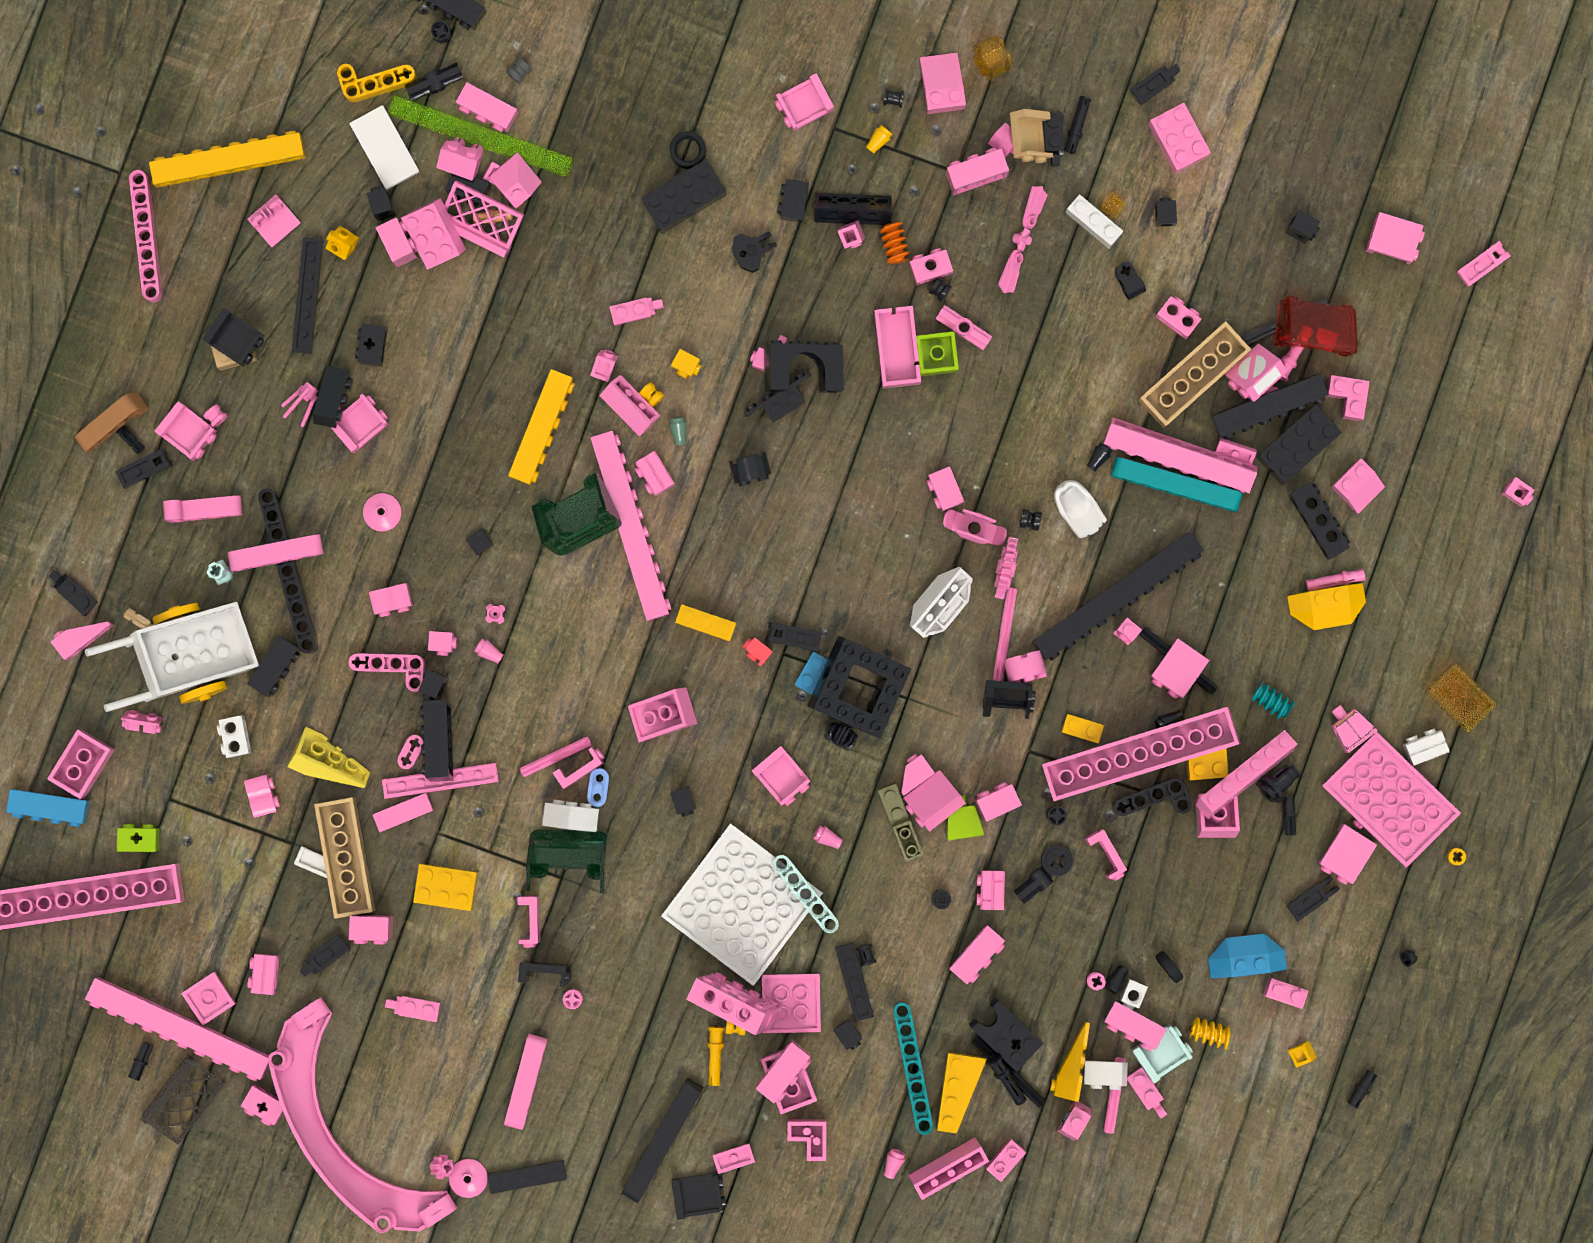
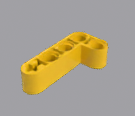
M342 64L337 70L343 94L348 101L353 103L404 88L405 85L417 79V75L410 65H402L358 79L355 70L349 64ZM350 70L352 72L351 76L343 78L344 71ZM405 72H409L408 79L405 78ZM397 74L399 75L400 82H398L396 77ZM393 77L394 81L392 84L386 85L384 84L385 79ZM369 83H375L376 86L373 90H366V86ZM350 89H357L356 95H348Z

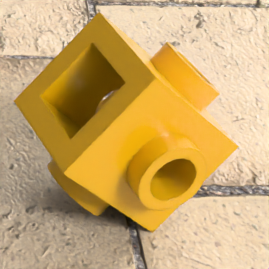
M339 226L335 231L331 230L328 234L326 249L346 260L354 252L359 237Z

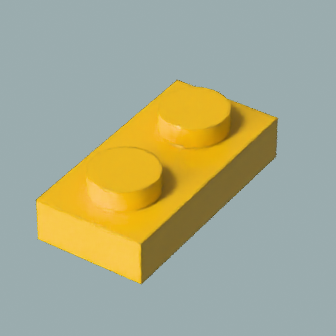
M1067 714L1062 733L1099 744L1104 725Z

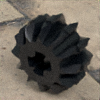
M831 722L826 729L824 737L834 745L848 751L855 745L858 735L844 725Z

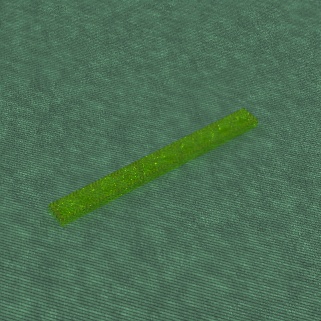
M395 95L388 111V115L454 138L459 137V140L462 138L465 142L473 145L477 144V146L481 145L482 148L510 158L518 153L527 164L564 177H568L574 161L571 157Z

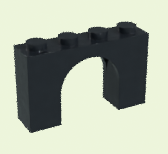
M772 340L770 344L764 346L765 392H785L789 390V366L797 354L806 355L816 363L819 372V393H839L844 391L843 345H836V342H825V345H818V341H808L807 344H800V341H789V344H782L781 340Z

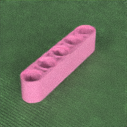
M320 534L235 550L227 554L231 572L317 556L324 554Z
M528 1034L506 1114L505 1126L520 1130L524 1128L548 1038Z

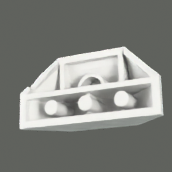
M960 567L938 575L913 605L910 626L923 638L945 631L969 602L973 578Z

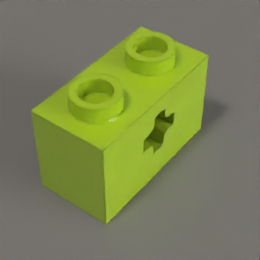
M123 824V828H117V852H158L160 828H154L153 824H142V828H135V824ZM134 836H142V840H134Z

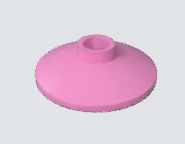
M375 494L366 501L363 508V517L367 525L372 529L381 532L388 531L399 523L401 506L389 494ZM380 508L385 510L383 515L378 514Z
M463 1159L457 1162L449 1177L452 1190L457 1195L465 1198L479 1195L485 1189L488 1181L485 1167L474 1159ZM470 1176L471 1182H465L464 1177Z

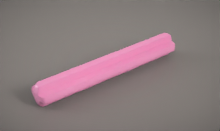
M584 737L521 767L520 772L523 777L533 774L592 745L588 737Z
M1115 1058V1062H1126L1125 1058ZM1110 1089L1104 1124L1105 1133L1113 1134L1115 1131L1121 1090Z

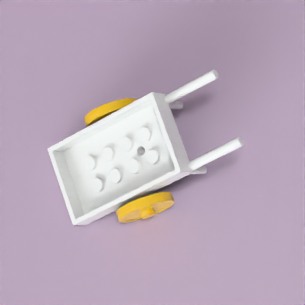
M233 602L200 612L198 603L181 607L179 605L169 608L168 611L152 618L154 626L137 630L130 634L129 637L85 649V654L88 657L122 646H134L149 690L142 694L105 704V711L109 712L142 701L149 702L190 688L196 689L180 695L181 704L198 700L202 702L211 699L212 695L228 689L225 681L210 685L206 684L258 667L259 664L238 603Z

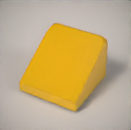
M1309 1040L1288 1050L1296 1068L1310 1063L1317 1058Z

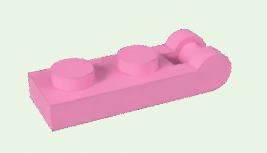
M1498 241L1457 271V274L1467 287L1511 256L1508 251L1506 252L1503 249L1501 241ZM1494 251L1500 256L1498 259L1492 254Z

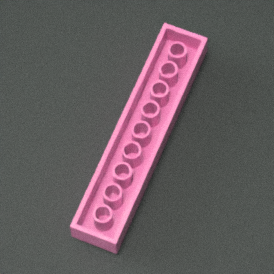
M1225 707L1042 764L1053 801H1057L1239 745L1240 740L1230 709Z
M180 863L0 890V930L185 902Z

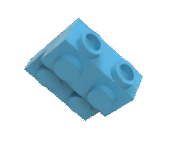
M813 652L798 677L795 686L812 695L827 659Z

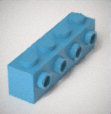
M10 789L6 812L12 813L11 817L23 818L24 815L31 816V820L42 821L43 818L50 819V823L61 824L62 821H67L69 826L80 827L81 824H87L90 801Z

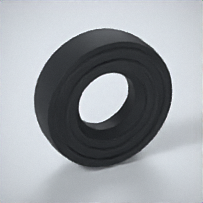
M1164 951L1155 956L1158 963L1175 983L1180 982L1184 978L1183 974Z

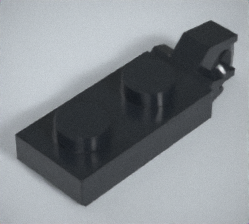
M1177 64L1170 69H1167L1166 66L1161 67L1129 91L1141 106L1170 86L1175 81L1173 77L1180 72V68Z
M1050 113L1051 119L1043 121L1045 152L1053 153L1051 158L1052 167L1059 166L1060 156H1064L1062 113Z
M53 571L49 575L56 583L53 586L57 589L56 591L83 616H86L98 603L72 577L66 574L61 576L57 571Z
M338 934L305 960L308 965L302 968L300 972L304 977L312 971L316 975L351 950V948L342 936Z

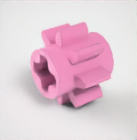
M447 1155L434 1156V1160L430 1163L431 1174L436 1175V1179L450 1177L454 1170L453 1160L447 1159Z

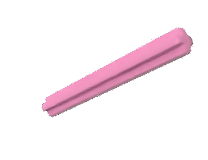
M1010 587L1009 590H1006L993 674L994 681H1003L1004 660L1007 659L1017 594L1016 588Z

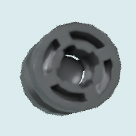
M517 57L514 61L515 66L509 67L505 72L515 82L520 84L523 81L524 74H529L532 69L527 63Z

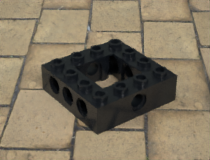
M838 636L807 707L881 739L911 668L851 640ZM853 665L887 678L880 679L877 682L875 693L867 704L868 712L838 699Z

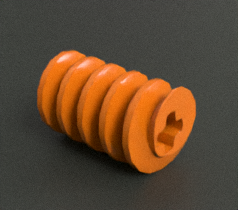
M903 222L887 224L880 230V233L885 235L881 238L882 241L887 242L883 247L884 249H889L885 252V255L890 257L887 259L888 264H899L910 260L905 258L910 253L903 251L908 246V244H902L906 237L900 236L904 229H898Z

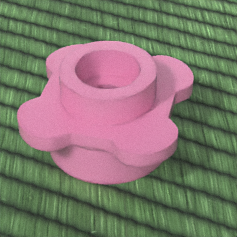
M487 605L485 620L488 623H503L505 607L503 605Z

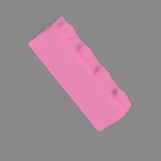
M974 1137L908 1176L921 1200L988 1163L989 1160Z

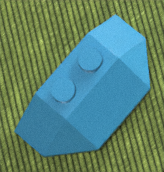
M1264 933L1225 938L1208 958L1210 978L1247 976L1287 969L1285 950Z

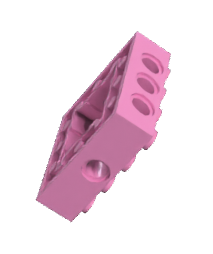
M718 972L696 978L686 999L754 1035L771 1029L781 1009L777 1006V1002L769 998L767 1000L762 999L758 992L754 990L747 991L743 989L742 984L736 981L731 983L726 980L725 975Z

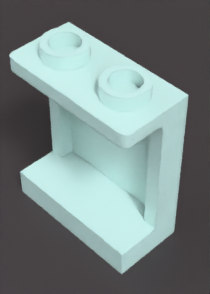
M1169 1024L1164 1027L1167 1031L1156 1050L1152 1049L1150 1052L1141 1047L1142 1043L1131 1049L1153 1083L1159 1081L1162 1076L1186 1060L1192 1059L1190 1053L1193 1051L1187 1042L1183 1044L1179 1038L1182 1034L1176 1026L1172 1027Z

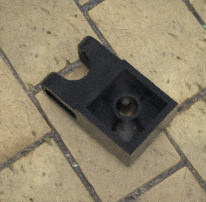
M993 997L990 1001V1006L996 1012L995 1022L991 1025H983L978 1020L973 1019L970 1021L969 1026L996 1053H1000L1002 1058L1017 1072L1043 1043L997 998ZM1013 1039L1020 1040L1018 1048L1011 1047L1013 1045L1011 1043Z

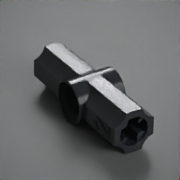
M456 62L441 70H432L424 74L423 78L405 85L411 101H415L428 94L439 93L446 86L464 79Z

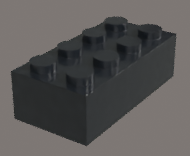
M705 159L641 198V201L660 233L663 234L725 197L727 193L711 165Z
M1316 404L1256 458L1281 485H1284L1342 432Z
M447 700L423 701V706H420V717L424 720V725H421L420 728L421 737H424V744L421 745V754L425 758V764H422V775H425V778L430 782L454 781L451 704Z

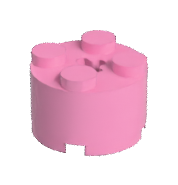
M1040 650L1004 660L1009 682L1021 683L1022 681V683H1027L1035 679L1047 677Z

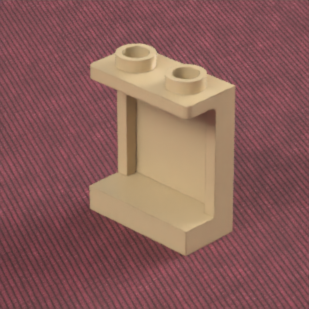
M1030 109L1011 112L1014 158L1022 159V162L1035 160V163L1047 162L1046 159L1052 158L1053 153L1045 152L1042 125L1043 121L1051 119L1050 112Z

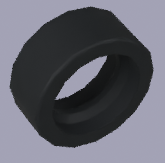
M691 131L677 134L670 144L672 160L676 165L684 169H690L705 159L706 147L701 136ZM685 139H691L699 146V154L692 161H684L677 155V146Z

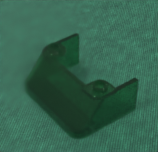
M535 830L531 832L526 862L527 891H531L532 878H543L548 874L549 868L587 869V876L590 879L600 880V893H604L607 858L606 834L601 831Z

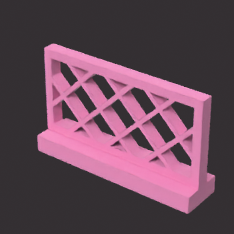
M455 181L444 206L448 211L449 206L456 204L459 214L455 216L449 214L458 234L504 258L510 252L511 244L524 214ZM457 187L464 190L466 198L457 199L455 194ZM471 198H480L483 206L475 209ZM468 200L471 210L463 213L459 203ZM493 205L498 207L500 215L492 217L488 207ZM485 208L488 219L480 221L476 211ZM473 213L476 223H467L464 215ZM512 214L518 217L515 224L509 226L506 215ZM502 217L505 227L497 230L493 220ZM490 221L493 232H485L482 228V223ZM507 230L509 235L508 242L501 240L498 232Z

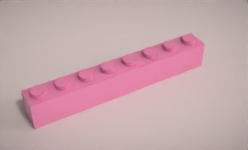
M1112 417L1104 440V444L1110 449H1120L1128 455L1141 456L1148 462H1159L1166 468L1173 467L1179 469L1184 474L1191 473L1197 475L1202 480L1207 481L1209 479L1215 481L1219 486H1229L1241 493H1250L1257 475L1258 466Z

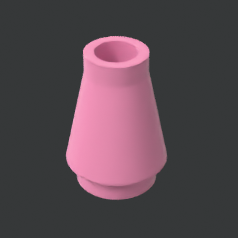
M481 639L474 649L477 656L497 664L504 655L491 642Z
M819 825L813 835L816 843L836 849L840 847L843 841L842 838L838 837L826 826Z
M892 1148L887 1153L885 1172L883 1174L885 1177L895 1178V1175L906 1160L904 1152Z

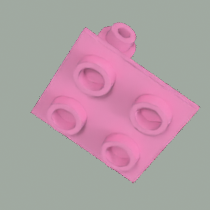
M274 195L247 219L272 248L301 224L277 195Z

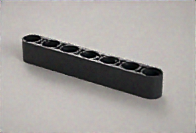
M689 1078L685 1080L624 1187L622 1195L636 1203L640 1201L704 1088L703 1086Z

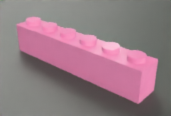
M1284 730L1200 797L1196 803L1197 808L1207 819H1210L1293 752L1297 743Z

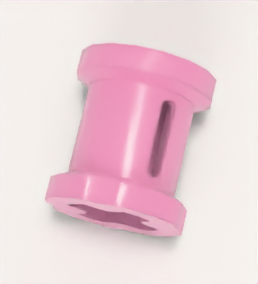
M1092 972L1088 975L1087 984L1093 990H1099L1105 986L1106 982L1102 974ZM1099 976V981H1101V983L1099 985L1095 984V986H1093L1094 983L1093 981H1091L1092 978H1097Z

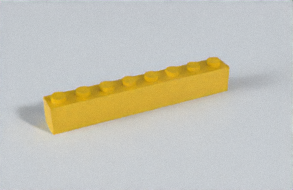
M289 131L283 136L269 135L263 140L253 138L247 140L248 143L240 144V142H233L228 147L213 146L207 151L198 149L191 151L192 154L184 155V153H177L172 155V158H154V161L149 162L153 185L158 188L305 159L306 154L302 135L296 133V131Z

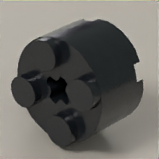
M766 451L762 452L761 457H758V454H753L736 459L737 463L735 464L729 461L734 484L738 483L739 487L750 484L752 479L757 478L758 482L769 479L768 475L772 474Z

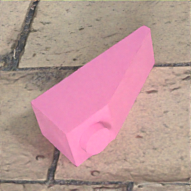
M103 622L65 631L61 630L53 636L54 640L51 643L62 658L69 661L114 625L112 622Z

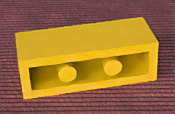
M682 604L675 622L676 624L731 642L736 627L735 622Z

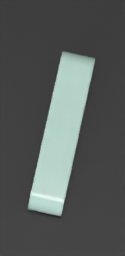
M785 855L776 856L773 861V867L820 927L827 933L835 932L839 924L834 914L790 859ZM779 858H784L787 861L786 868L779 869L776 866V861ZM792 873L799 876V881L796 884H791L788 881V876ZM804 888L811 891V897L808 899H803L800 896V892ZM819 903L823 906L821 914H815L812 911V907L815 904ZM827 919L835 921L833 929L825 928L824 923Z

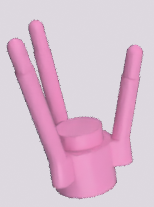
M308 382L301 385L295 393L282 403L281 406L285 407L299 395L283 417L286 418L302 399L306 402L311 400L301 423V427H304L318 398L316 396L318 390Z

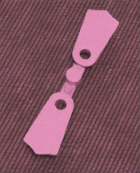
M1032 186L1023 217L1024 230L1020 234L1015 233L1013 235V242L1017 244L1018 248L1012 251L998 285L1003 293H1013L1015 290L1019 269L1023 262L1022 251H1024L1026 245H1030L1032 242V238L1029 236L1030 230L1028 229H1032L1035 226L1037 217L1048 196L1043 186Z

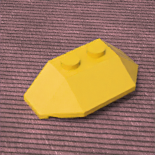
M1363 583L1287 596L1290 615L1312 630L1352 624L1366 603Z

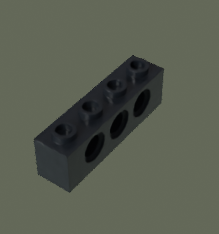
M1309 482L1288 496L1328 561L1349 549L1350 546L1348 544L1350 541L1345 533L1342 534L1338 528L1340 524L1335 517H1331L1328 512L1330 508L1326 501L1320 499V491L1317 486ZM1307 499H1312L1315 502L1314 509H1309L1306 506ZM1318 515L1325 518L1324 525L1317 524L1316 517ZM1327 532L1334 533L1335 540L1333 542L1326 539Z

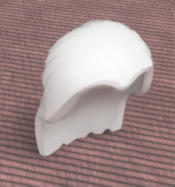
M1067 480L1059 484L1055 489L1054 500L1059 513L1079 538H1084L1098 532L1099 527H1102L1103 523L1107 521L1092 495L1079 482Z

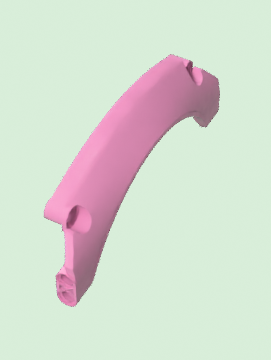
M320 997L285 1021L277 1043L278 1049L268 1057L276 1093L292 1133L306 1158L328 1187L346 1206L377 1232L385 1233L392 1227L395 1230L419 1232L429 1228L457 1209L448 1192L408 1189L377 1178L355 1163L343 1151L326 1124L317 1094L316 1064L322 1036L330 1021L332 1012L322 997ZM276 1054H279L282 1057V1064H276L274 1062V1056ZM379 1219H386L388 1221V1227H381L379 1225Z

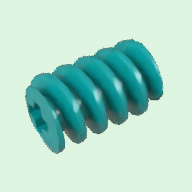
M1262 681L1253 693L1251 702L1258 699L1257 706L1264 703V711L1271 708L1270 715L1277 712V720L1282 716L1285 718L1295 702L1292 701L1288 704V697L1282 699L1281 692L1275 695L1276 689L1272 688L1269 690L1270 685L1267 683L1262 686Z

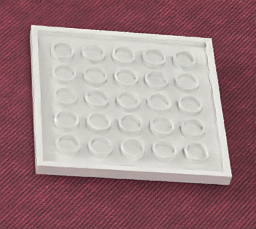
M730 824L661 917L754 986L808 914V910L774 869L773 861L775 856ZM780 860L776 861V866L779 869L786 868V865ZM792 873L788 876V881L791 884H796L799 881V876ZM810 884V886L820 897L823 893L816 887H814L812 884ZM804 888L801 890L800 896L803 899H808L811 897V891Z

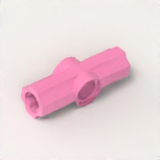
M945 305L936 317L937 321L981 350L986 348L992 338L991 335L974 325L969 319L962 317ZM962 323L967 324L969 331L966 333L961 332L959 325Z

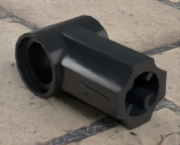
M1042 866L1035 870L1028 877L1029 879L1014 890V893L1023 904L1054 882Z

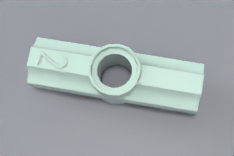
M224 560L208 565L207 574L210 578L215 579L217 585L232 580L234 572H231L230 567L225 564Z

